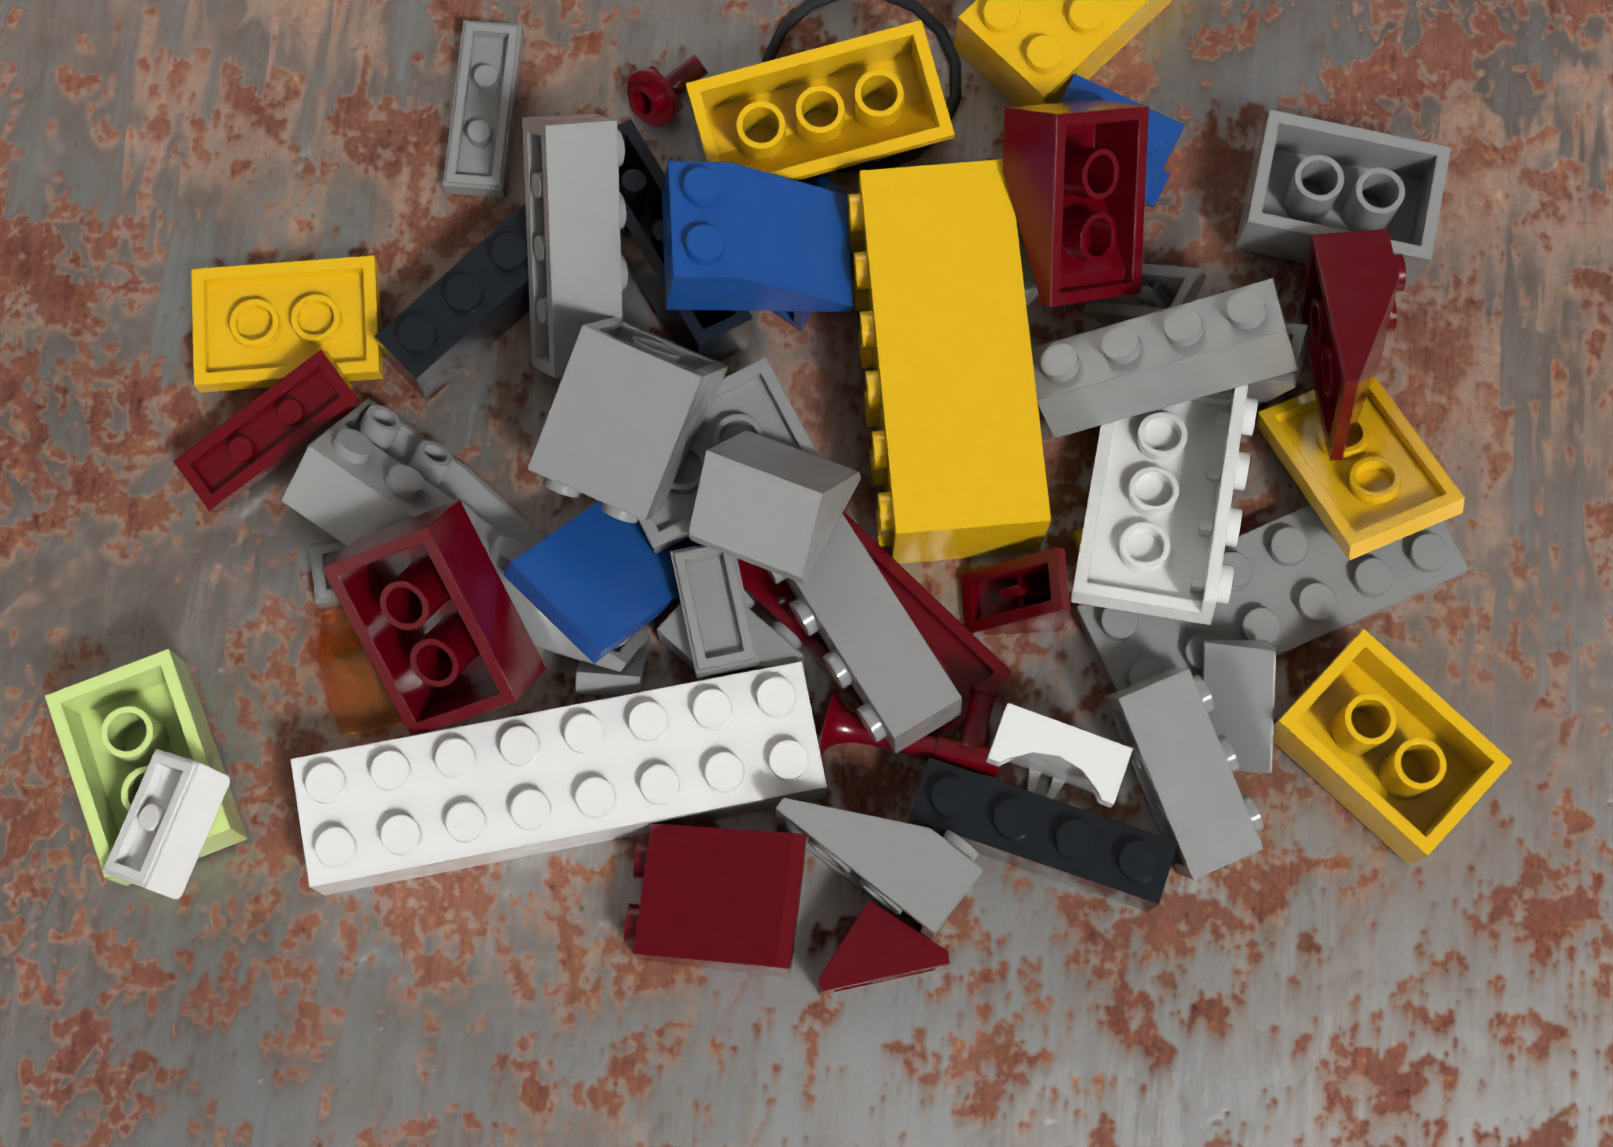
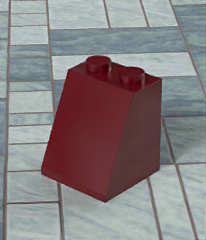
M651 824L649 840L638 839L636 844L633 878L643 879L640 904H628L624 927V942L634 943L633 955L639 960L790 979L806 857L807 835L786 832Z

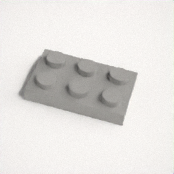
M766 357L723 378L660 512L645 521L638 518V522L655 554L689 538L688 533L706 450L747 430L819 457Z

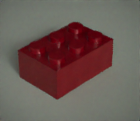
M460 499L358 538L322 567L410 736L424 734L517 702L546 670Z

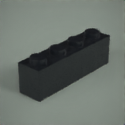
M629 119L618 124L617 129L623 136L625 146L624 161L619 166V192L622 194L626 205V223L620 229L621 254L674 342L720 362L747 348L753 317L749 311L666 310L661 200L666 175L633 121Z
M524 203L374 336L386 360L427 402L530 311L526 204Z
M930 757L907 822L931 828L941 837H943L947 830H950L969 843L981 855L1147 912L1160 903L1178 845L1177 841Z

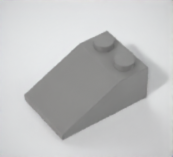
M783 798L776 807L777 826L786 833L807 835L806 849L876 905L932 940L967 895L984 870L974 862L979 853L964 839L950 830H947L943 837H941L928 827Z

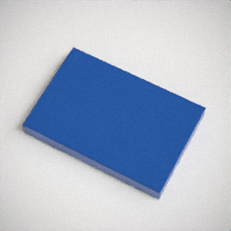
M598 501L509 563L504 573V576L594 664L680 600L670 552L699 546L690 540L689 537L655 554L638 520L636 523H628L609 516L601 510L603 504L601 501Z

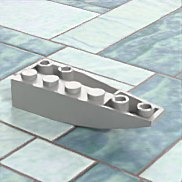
M369 398L308 446L281 500L346 546H349L358 538L460 499L534 645L560 655L594 664L504 576L511 561L545 539V537L473 470L453 457L446 447L440 443L430 441L402 422L395 412L384 406H379ZM641 628L596 662L595 665L621 672L650 634Z

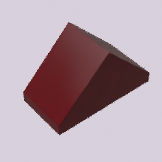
M1052 548L960 574L964 626L974 636L1061 631L1070 613L1065 549Z
M868 900L818 979L820 995L823 996L946 969L950 965L949 955L946 949Z

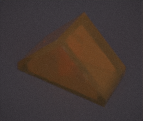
M344 609L322 612L318 662L339 735L345 736L403 725L396 707Z

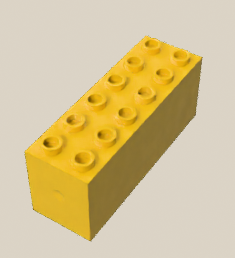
M1003 159L861 170L859 173L858 193L848 194V228L850 254H853L854 274L852 275L855 311H859L860 332H858L860 368H872V371H865L866 390L863 392L865 421L867 428L878 427V431L871 432L872 450H869L872 487L884 486V492L877 493L878 509H875L877 542L881 547L889 546L890 556L899 564L1039 552L1051 523V513L1017 220L1003 174Z

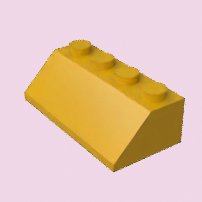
M922 20L686 83L689 105L705 162H732L795 181L955 137Z

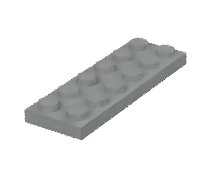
M1308 505L1240 535L1236 547L1225 545L1223 565L1234 566L1231 594L1228 604L1216 603L1211 625L1085 604L1078 606L1074 613L1112 692L1115 693L1172 668H1189L1193 677L1199 675L1202 678L1203 640H1267L1275 648L1277 659L1455 580L1467 573L1469 569L1444 521L1352 560H1348L1311 505Z

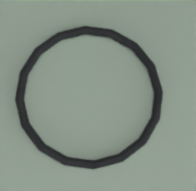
M806 0L777 26L762 58V63L776 58L786 34L812 10L840 0ZM883 0L913 12L937 35L949 62V99L946 105L952 120L961 100V60L946 27L916 0ZM933 144L901 152L879 161H868L836 171L860 173L861 170L895 168L918 159Z

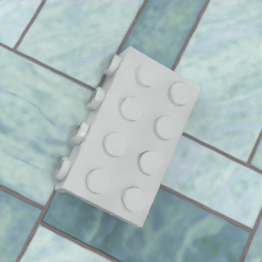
M1248 384L1233 388V390L1229 389L1101 425L1071 602L1211 625L1216 603H1229L1234 566L1223 565L1225 545L1237 546L1242 519V509L1231 508L1233 489L1245 490L1250 463V453L1239 452L1241 434L1252 436L1258 406V399L1247 397Z

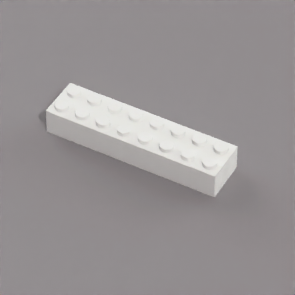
M802 661L290 759L309 887L324 896L649 833L651 824L691 825L773 809L778 806L783 798L809 802L825 799L827 794V784Z

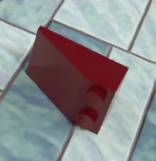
M1088 100L1005 107L1003 174L1042 305L1053 307L1141 293L1149 106Z
M1388 229L1314 234L1311 238L1298 317L1300 324L1309 325L1312 329L1306 354L1329 461L1343 459L1382 358L1387 332L1395 331L1397 308L1395 295L1396 292L1404 291L1406 266L1403 255L1401 253L1394 254Z

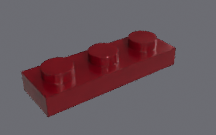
M321 349L173 462L208 511L217 513L364 401L330 354Z

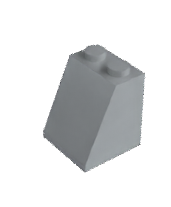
M616 317L582 325L528 470L544 476L543 485L554 492L574 498L579 497L581 492L603 502L601 510L613 518L628 523H636L638 518L644 521L660 512L722 383L728 366Z

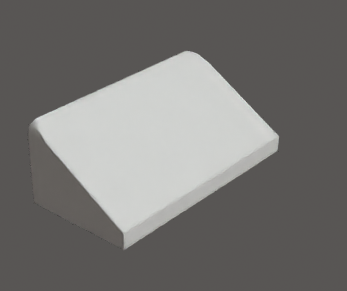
M156 749L104 866L103 873L169 898L179 899L185 890L230 784L229 776L202 763Z

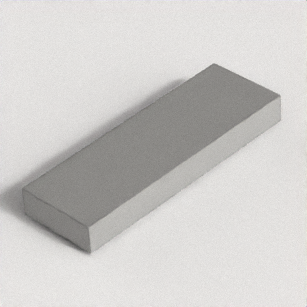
M463 20L443 178V188L446 194L505 198L524 42L522 25Z

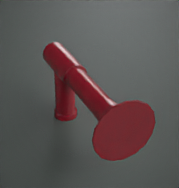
M971 685L969 691L971 697L960 739L928 734L899 752L926 759L930 757L971 772L997 778L1000 766L998 767L986 762L991 747L985 746L984 742L994 701L997 700L999 692L991 687ZM834 691L823 725L820 754L823 756L828 748L843 743L866 744L893 751L886 738L877 743L872 739L860 717L846 709L839 701L838 691Z

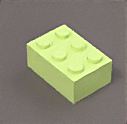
M170 649L45 695L102 871L156 749L202 763L225 774L189 666ZM230 785L198 858L248 839ZM103 873L104 878H107L124 886L132 884L130 882Z

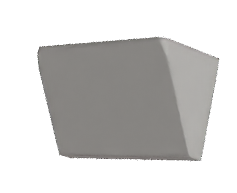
M1203 640L1202 679L1206 683L1213 699L1214 710L1208 712L1217 736L1223 734L1229 740L1238 760L1239 769L1237 771L1271 774L1276 676L1275 648L1267 640Z

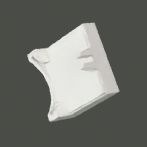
M1007 703L991 741V749L986 762L998 767L1009 762L1028 769L1027 791L1034 793L1040 775L1052 779L1046 795L1048 798L1054 799L1063 784L1067 783L1093 793L1099 804L1111 808L1116 800L1133 748Z

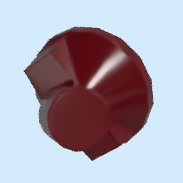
M695 54L665 76L654 66L641 69L632 74L628 81L627 95L630 107L644 123L653 127H661L671 122L673 117L684 107L678 96L687 90L686 83L700 80L708 72Z

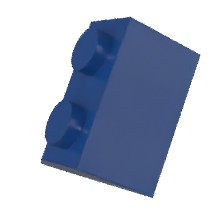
M668 161L661 196L666 310L852 312L854 303L847 199L845 194L732 162Z

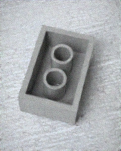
M1270 109L1256 138L1235 249L1307 264L1311 238L1314 234L1388 229L1394 254L1401 253L1404 257L1406 285L1414 286L1432 260L1451 147Z

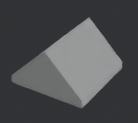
M746 430L706 450L688 535L690 540L805 584L861 479L860 472Z

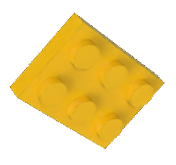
M375 255L191 269L194 386L200 393L270 388L321 349L330 354L349 381L383 379L382 350L374 337L381 331L379 264Z
M1375 376L1342 460L1329 461L1314 389L1258 412L1257 428L1348 560H1352L1463 513L1465 497Z

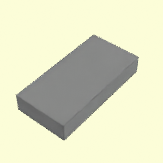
M704 545L671 551L697 679L760 666L737 558Z

